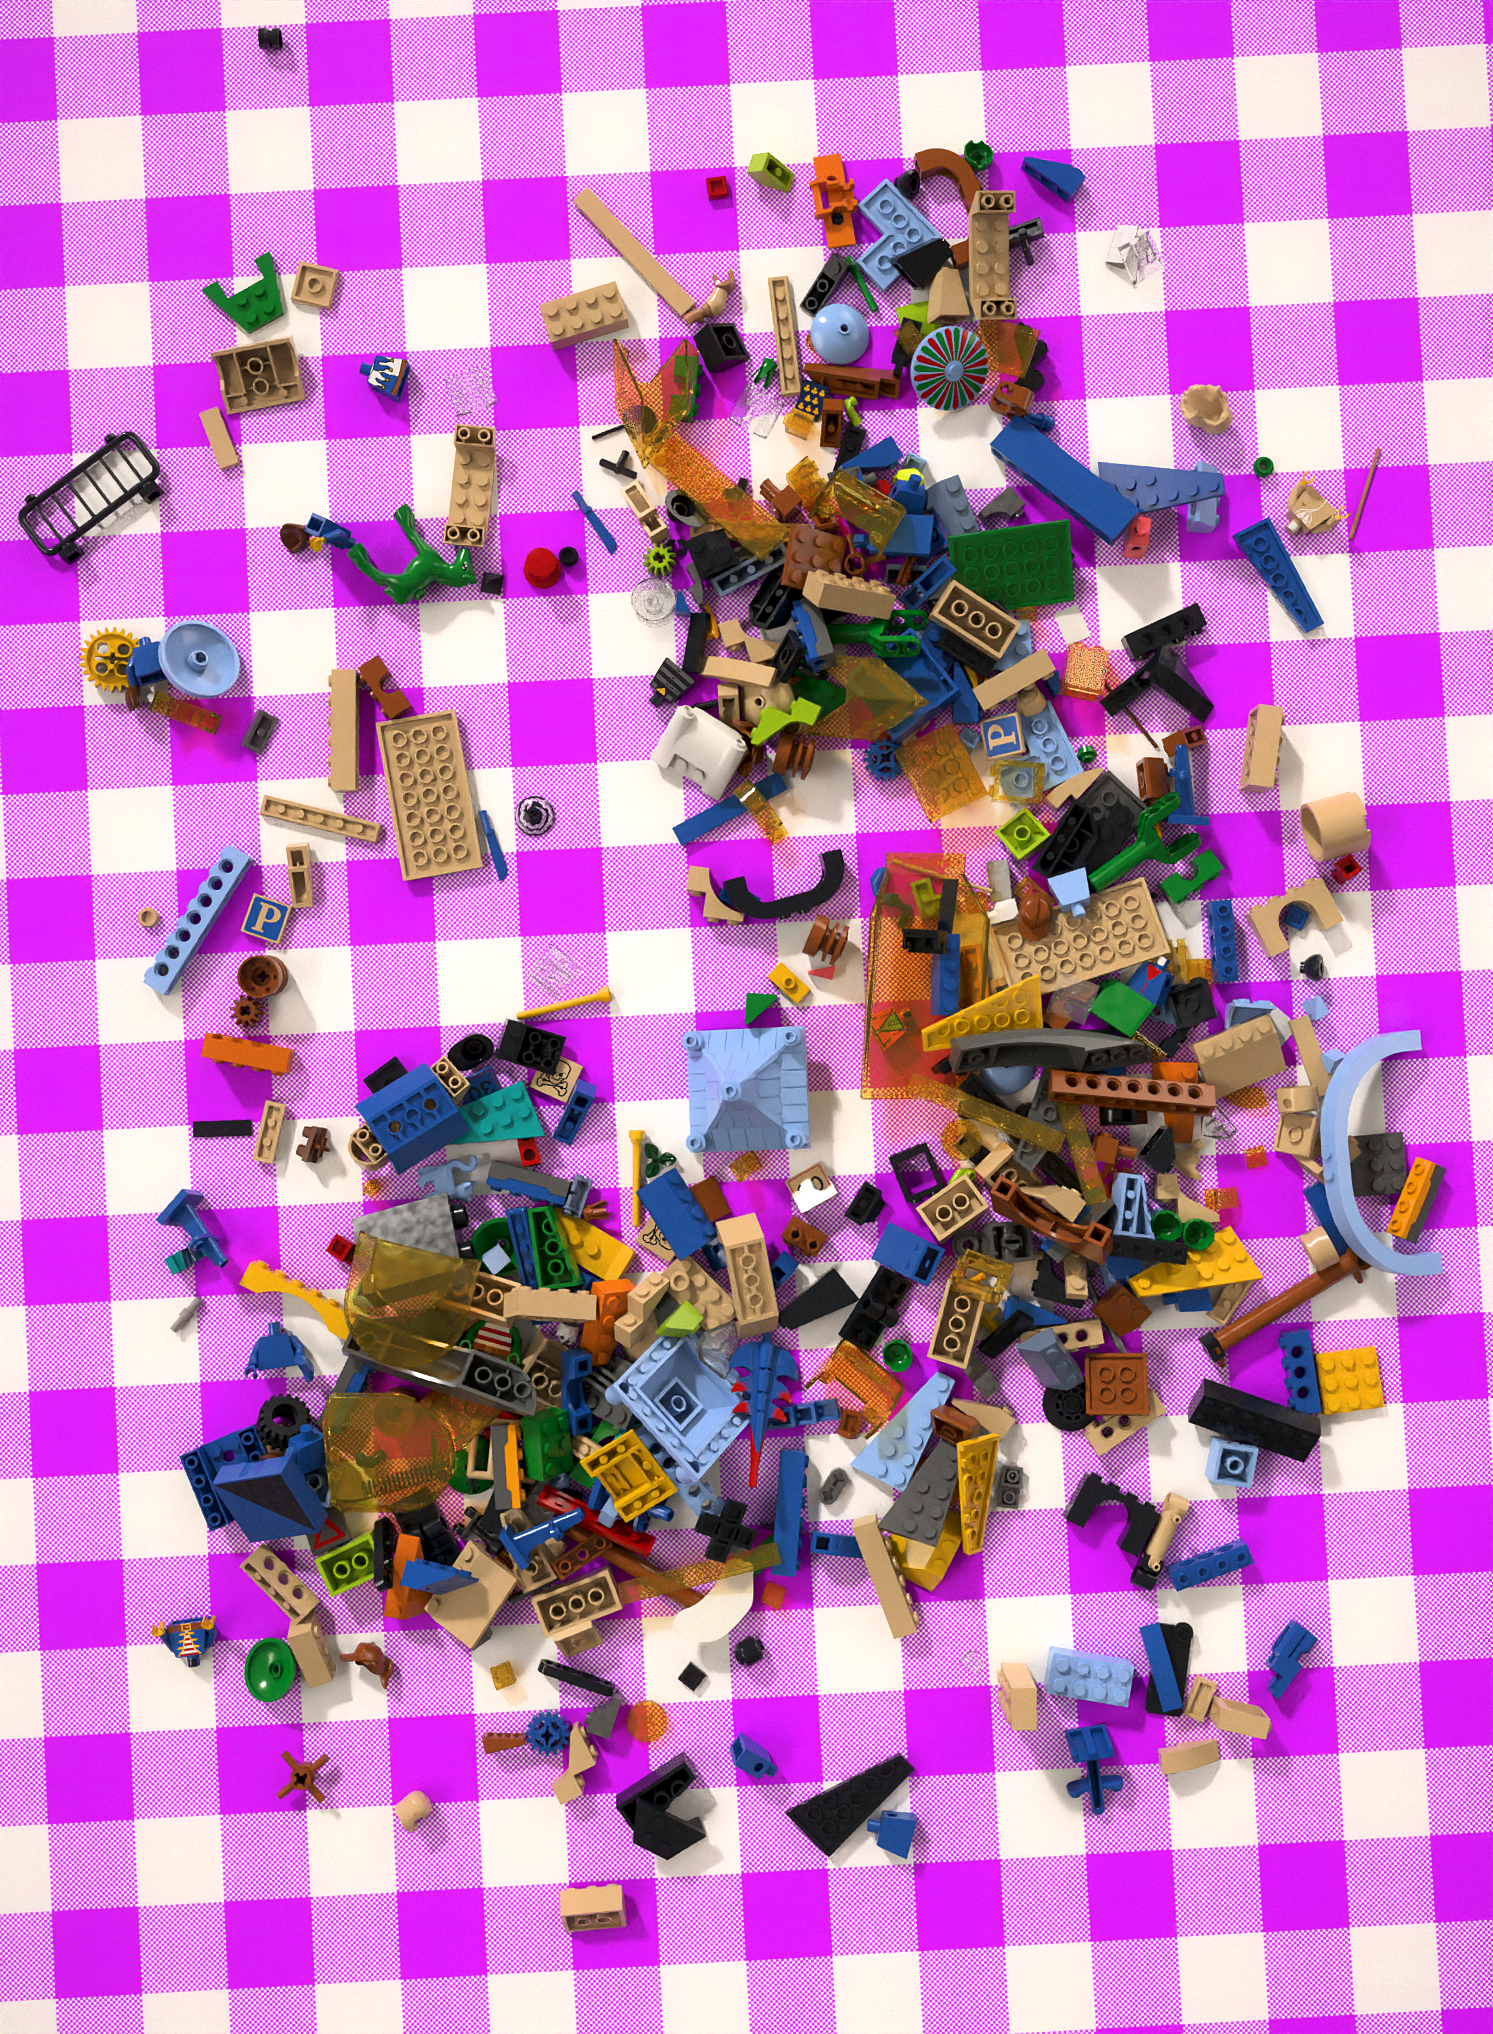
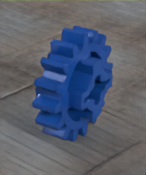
M884 737L881 743L878 739H875V746L871 743L868 745L870 751L865 750L864 754L868 757L864 758L863 762L868 763L865 766V770H871L870 777L875 774L877 775V781L880 777H883L884 782H887L888 777L895 780V774L899 776L902 774L900 768L905 769L906 765L902 762L907 761V757L902 756L905 753V749H899L901 743L894 745L893 739L887 742L886 737ZM880 747H889L890 749L882 750ZM872 754L876 758V764L874 766L872 764ZM890 754L889 763L884 762L880 765L882 757L885 758ZM895 754L898 756V765L894 762ZM888 769L891 772L884 773L880 772V770Z
M548 1709L547 1714H544L540 1710L539 1717L534 1714L532 1717L533 1722H528L527 1726L530 1729L526 1730V1735L530 1737H528L527 1743H533L531 1749L538 1748L539 1755L542 1751H545L547 1757L551 1751L554 1755H557L558 1749L563 1751L564 1744L569 1742L568 1736H570L571 1730H567L570 1723H564L565 1715L558 1717L559 1711L551 1714V1709ZM545 1721L544 1724L538 1725L540 1722ZM547 1726H549V1729H548V1730H549V1732H550V1734H551L550 1737H549V1739H548V1735H547V1732H546ZM554 1740H559L557 1743L552 1744Z

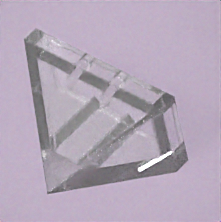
M1217 1106L1211 1117L1201 1116V1136L1230 1141L1238 1131Z

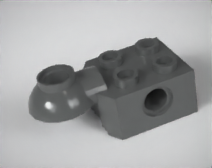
M1014 1221L984 1224L980 1234L973 1229H964L959 1231L952 1241V1249L955 1256L963 1262H974L981 1256L984 1257L989 1265L1035 1261L1032 1230ZM966 1240L971 1244L969 1251H966L963 1247V1243Z

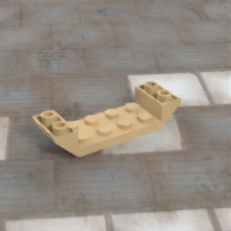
M976 191L968 215L970 303L978 320L1017 319L1016 298H1010L1009 215L1015 213V191Z
M455 424L453 444L456 450L448 523H445L443 544L484 548L489 530L495 474L496 428Z
M444 1055L430 1069L437 1076L457 1106L471 1084ZM429 1099L425 1101L424 1107L427 1110H434L436 1103ZM391 1122L388 1128L391 1132L397 1133L400 1131L401 1126L398 1122ZM367 1123L362 1124L350 1135L375 1166L389 1161L388 1155Z
M750 1213L715 1222L719 1242L724 1248L737 1319H734L737 1338L743 1339L777 1330L779 1313L765 1239L756 1214Z

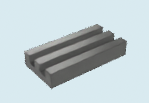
M602 1365L592 1366V1375L608 1387L612 1384L595 1372V1367L614 1380V1382L619 1379ZM591 1374L585 1377L586 1381L605 1394L606 1389L590 1378Z

